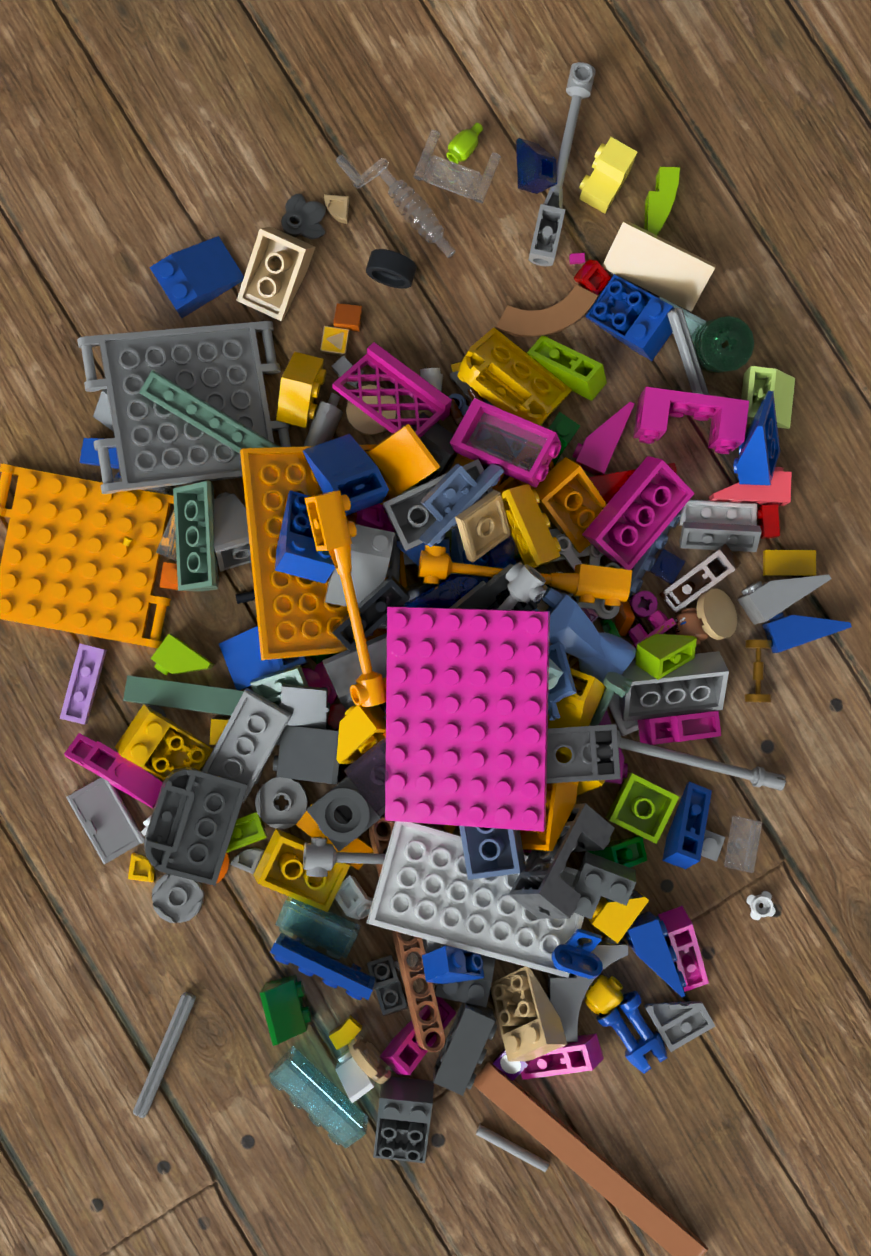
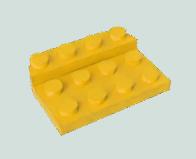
M494 327L470 347L459 365V372L457 374L462 382L467 383L482 398L487 399L495 407L540 426L572 391L571 388Z

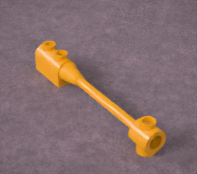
M340 490L306 497L304 499L316 551H329L338 575L341 577L362 674L356 679V684L350 687L351 698L357 706L361 705L362 707L385 703L386 677L383 678L382 674L374 672L372 669L351 577V538L357 535V530L354 522H347L345 511L351 508L350 499L346 494L341 495Z
M425 545V549L420 554L418 577H424L423 583L439 585L440 579L445 580L450 573L493 578L494 575L504 568L452 562L449 554L446 553V547H429ZM578 564L575 565L574 573H540L546 580L545 584L572 593L574 596H579V602L595 603V598L605 599L604 605L620 607V602H626L630 593L632 570Z

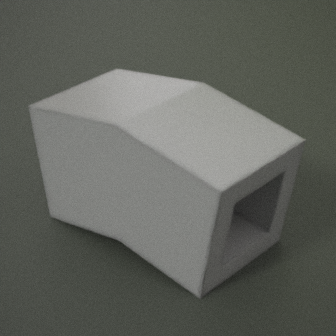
M342 356L332 365V370L341 377L353 365ZM358 381L346 382L347 384L355 388H358Z

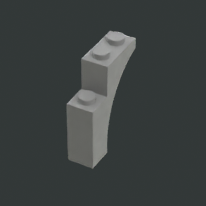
M605 937V941H601L591 953L600 958L603 969H605L618 959L628 956V944L624 940H620L617 943L610 937ZM579 938V945L590 943L592 940L589 938ZM548 973V998L561 1019L566 1041L578 1042L580 1007L594 979H587L571 973L569 978Z

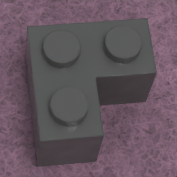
M586 851L571 886L581 895L574 913L592 919L601 896L627 906L636 884V870Z

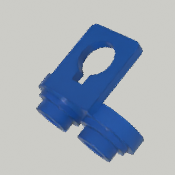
M577 929L565 944L558 945L552 952L554 966L558 970L587 979L597 978L603 970V965L600 958L591 952L602 941V936ZM589 938L592 941L579 945L578 939Z

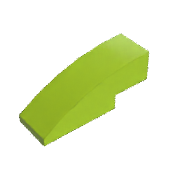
M660 166L656 175L655 191H649L645 199L644 229L657 236L664 226L674 203L679 184L680 167Z

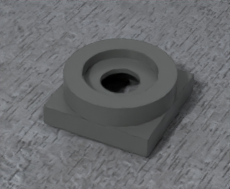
M349 776L307 809L320 830L329 838L338 851H341L381 819L380 815ZM341 805L348 806L353 813L352 819L345 824L337 822L334 817L335 809Z

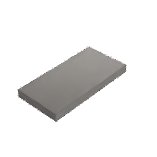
M248 688L245 689L202 771L246 783L248 786L242 801L244 803L290 720L292 713L280 708Z

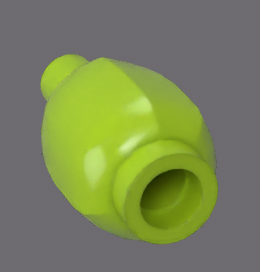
M476 122L471 129L460 131L450 141L446 154L450 162L458 164L470 157L478 145V135L483 131L481 124Z

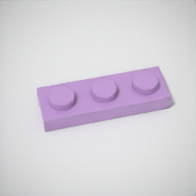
M79 643L60 719L87 725L107 650Z

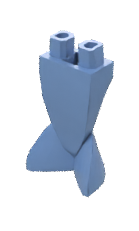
M548 587L541 600L549 605V608L546 610L550 611L549 643H562L565 652L578 658L580 671L597 678L602 683L608 672H616L622 675L634 659L636 648L621 637L610 633H599L587 615L571 597Z

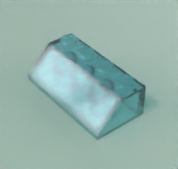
M294 1046L271 1069L269 1077L271 1078L270 1082L279 1091L284 1090L290 1096L289 1099L298 1109L303 1108L309 1114L308 1117L317 1127L322 1126L329 1132L328 1137L336 1145L341 1144L344 1148H348L366 1134L369 1117L352 1103L343 1092Z

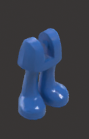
M632 991L623 995V1001L618 1006L630 1020L641 1038L635 1039L617 1007L608 1015L600 1013L596 1016V1019L603 1027L611 1026L627 1048L625 1057L633 1066L645 1074L652 1068L644 1054L651 1050L660 1063L667 1059L668 1055L660 1033L657 1031L652 1032L639 1012L638 1007L642 1001L639 993Z

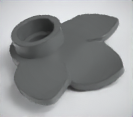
M302 194L292 196L286 203V214H284L281 220L284 232L293 237L302 235L308 239L322 237L325 234V230L319 222L325 216L326 206L317 201L306 203ZM290 221H295L298 224L294 225Z

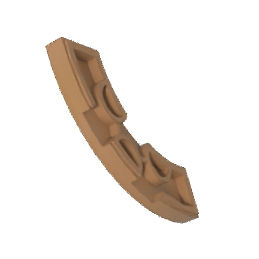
M575 285L569 295L562 301L546 309L534 311L521 310L507 305L496 329L512 336L524 338L553 335L563 331L575 322L577 323L585 316L597 300L598 295Z

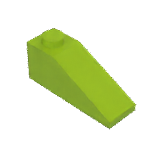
M541 336L527 352L529 356L571 388L573 392L591 401L607 384L602 363L546 336Z

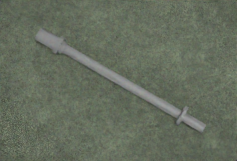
M617 730L618 748L748 779L755 787L765 786L779 791L784 789L786 780L781 779L786 777L783 774L768 772L759 766L750 770L621 738V732Z

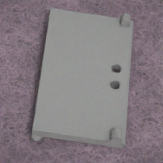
M101 777L66 797L103 864L144 843L145 838L116 787L112 786L109 781Z

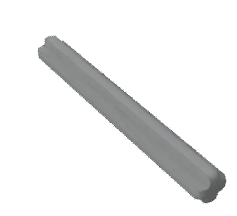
M184 992L181 995L134 1107L133 1114L145 1118L148 1114L196 997L193 994Z

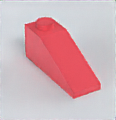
M775 467L771 485L739 484L738 482L709 496L708 501L758 503L757 505L778 504V506H785L791 502L792 472L784 471L782 467Z

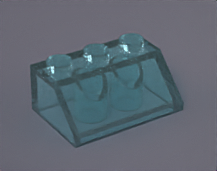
M289 896L285 900L275 924L280 927L279 931L290 937H293L295 934L303 938L302 942L310 947L317 948L318 945L327 949L326 953L336 959L341 957L347 958L361 927L331 911L327 913Z

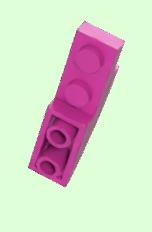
M80 733L76 736L64 753L68 759L109 781L112 786L147 806L155 807L163 782L143 768L123 758L118 752L101 742H95Z

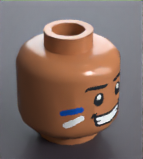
M697 608L683 609L675 617L676 635L696 637V647L701 645L700 642L708 639L709 635L702 628V625H704L702 618L698 619Z

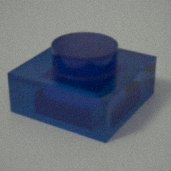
M662 549L649 572L673 584L685 561Z

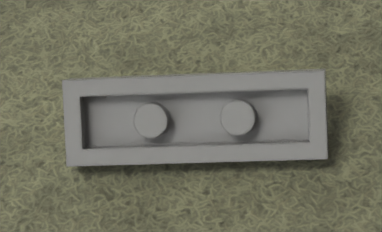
M683 522L679 541L680 548L717 550L726 543L731 551L757 552L761 528L755 525Z

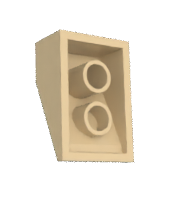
M271 226L260 228L236 301L279 321H283L306 275L315 246Z

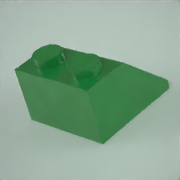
M296 975L266 982L260 992L273 1046L306 1032L309 1026L308 1023L312 1021L309 1007H304L302 997L305 996L302 981H297Z

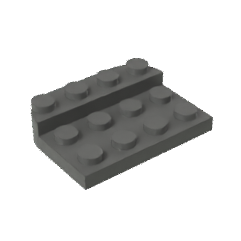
M193 767L172 770L162 783L145 835L144 850L149 862L155 869L163 873L216 886L248 785L196 770Z

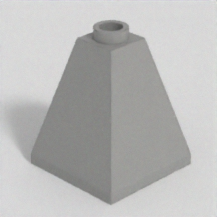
M228 492L221 493L214 499V549L220 572L251 563L246 508L235 494Z

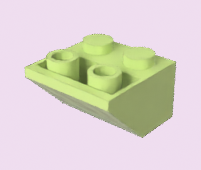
M750 366L744 373L741 400L749 401L747 424H751L767 392L773 391L777 427L789 429L795 378L778 369Z

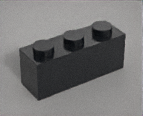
M390 575L358 604L365 639L387 620V607H402L410 599V594L393 575ZM348 613L333 627L332 633L351 652L356 648V643Z

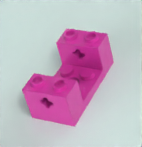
M645 387L637 402L633 438H638L639 442L653 444L655 441H658L667 431L668 416L683 417L684 415L693 416V419L699 421H708L709 418H712L708 448L715 449V452L719 454H730V451H734L745 440L749 401Z

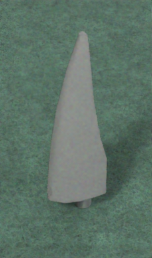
M331 393L327 403L320 401L304 447L316 446L332 440L343 415V412L337 408L340 396Z

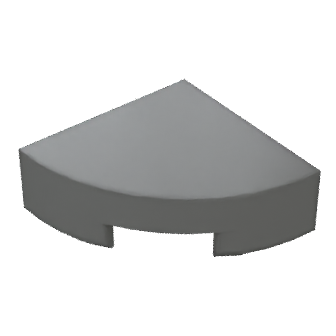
M246 849L239 853L230 865L254 874L265 849Z

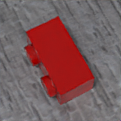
M778 504L758 507L757 519H759L758 526L761 528L760 539L779 537Z

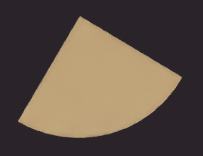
M324 194L328 213L338 222L347 224L349 196Z

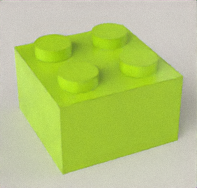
M627 772V777L624 779L606 819L657 844L679 796L633 773Z

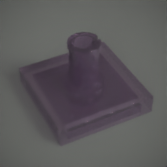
M386 738L382 739L343 770L376 812L385 806V781L389 777L386 770Z

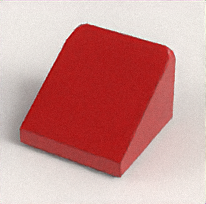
M588 260L573 277L584 289L596 295H599L612 278L597 260Z

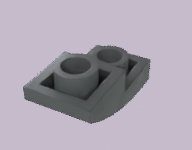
M392 955L368 962L369 973L375 978L374 989L376 990L382 1015L387 1016L408 1009Z

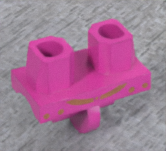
M657 610L647 618L655 629L654 631L647 634L640 623L628 631L631 641L634 643L633 646L637 648V644L655 634L665 633L676 625L674 619L668 620L660 610Z

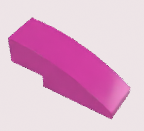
M719 711L638 720L640 742L649 745L721 736Z

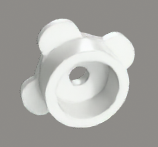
M763 891L760 895H749L746 902L750 905V916L752 919L759 920L761 917H771L775 914L776 910L771 901L772 895L768 891ZM760 903L763 904L762 908H759Z

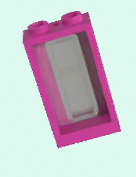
M476 398L473 399L450 441L456 453L474 461L479 459L480 463L487 467L490 464L498 465L503 468V474L537 488L540 481H544L552 458H556L561 449V442L556 432Z

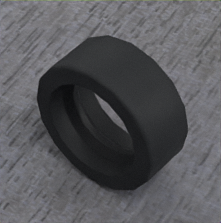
M375 249L371 252L366 273L369 277L383 285L407 289L412 285L417 265L410 258L398 252Z

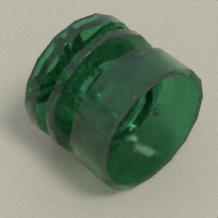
M726 316L706 321L698 326L691 335L700 367L705 372L720 373L737 370L747 363L753 353V333L748 324L736 317ZM725 341H728L729 345L723 348L722 344Z

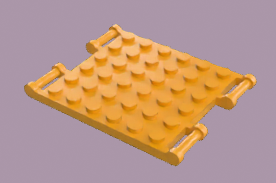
M1 464L0 516L8 517L10 520L0 564V619L158 649L162 643L160 638L166 608L170 606L171 599L153 596V590L162 546L176 549L175 516L170 539L164 538L170 505H174V496L140 489L102 494V482ZM12 475H17L18 481L12 510L6 509ZM124 536L133 539L129 547L123 545ZM151 603L157 604L150 639H146L144 636Z

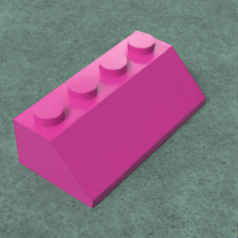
M647 456L582 535L599 552L622 569L631 570L695 493L662 459Z

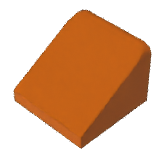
M337 303L334 327L360 332L362 306Z

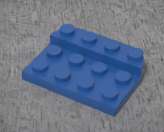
M281 933L270 951V953L275 955V960L286 965L293 963L299 966L298 970L301 973L311 977L315 974L323 978V983L332 988L340 986L346 989V993L357 1000H362V998L369 999L373 991L375 978L361 972L360 966L353 963L351 967H348L305 946L306 940L297 937L295 940L285 933Z

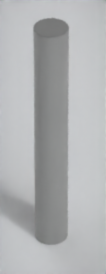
M479 1125L476 1135L543 1172L547 1171L549 1167L548 1161L488 1128Z

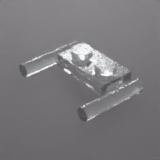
M431 130L413 177L416 180H423L482 204L501 156L497 153L491 154L482 176L480 175L481 172L435 155L432 157L440 133L436 130Z

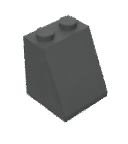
M286 725L276 744L280 745L279 756L275 755L273 761V771H277L276 777L337 785L341 781L342 764H339L336 760L339 730Z

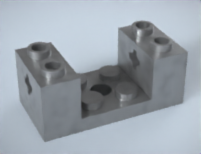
M617 724L548 729L547 783L621 779ZM561 747H567L572 752V758L567 763H561L556 758V751Z
M586 803L575 804L553 851H531L525 862L526 869L517 877L509 896L538 919H570L577 909V903L581 895L564 882L559 875L565 870L566 861L571 852L604 850L610 842V836L614 827Z

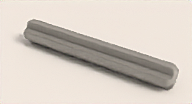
M681 308L672 309L667 313L692 393L709 395L683 310Z

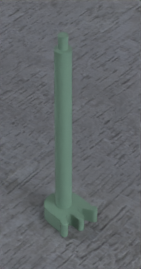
M608 672L603 681L606 690L593 715L590 726L600 724L614 693L623 698L625 693L629 692L633 680L616 672Z

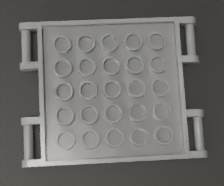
M272 321L94 335L77 339L78 347L82 350L86 375V382H84L85 391L95 392L107 389L114 438L94 441V448L98 451L103 481L101 485L102 494L243 477L240 453L139 393L152 370L273 443L272 431H278L281 447H291L288 432L290 424L270 421L263 374L273 375L281 372L280 364L276 361L272 331L274 330ZM256 332L262 333L267 364H261ZM94 346H100L105 379H97L92 351ZM110 448H116L121 482H113L108 451Z

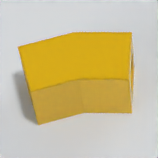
M350 1015L341 1026L331 1031L329 1038L336 1050L347 1045L362 1030V1025Z

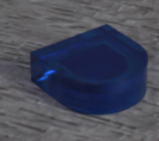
M506 538L488 552L494 565L509 561L516 555L513 540Z

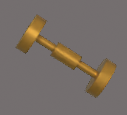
M745 640V648L756 649V662H753L755 694H745V702H771V694H761V680H763L764 662H761V649H771L772 640Z

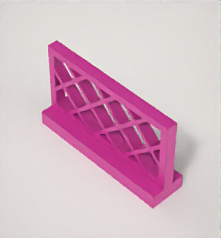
M375 342L367 348V354L338 378L332 386L335 391L392 434L401 429V425L409 424L416 425L415 433L420 438L440 419L444 421L450 415L452 399ZM369 365L375 370V374H361L360 370L364 366ZM358 381V389L348 390L343 386L346 382ZM361 381H376L377 389H362ZM379 381H390L394 384L395 389H380ZM399 395H409L414 399V403L399 404ZM362 396H377L378 404H366L362 401ZM381 396H395L396 404H381ZM400 410H415V418L401 419ZM418 410H429L434 415L430 418H419ZM382 411H397V419H386L382 416Z

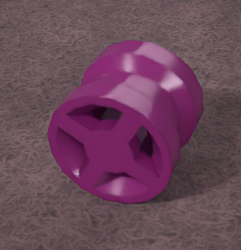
M641 591L632 596L629 604L634 615L643 618L650 616L656 611L658 602L653 593Z

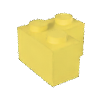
M610 137L606 145L602 143L595 154L596 159L592 164L594 171L591 176L586 174L579 186V189L582 190L580 200L606 214L628 177L638 152L613 137Z

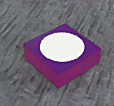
M505 1049L493 1062L512 1081L530 1063V1061L508 1062Z

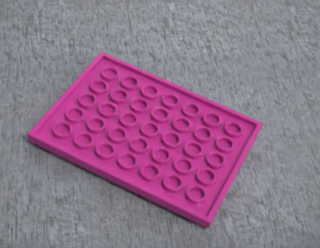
M387 607L385 821L541 832L546 830L550 611Z

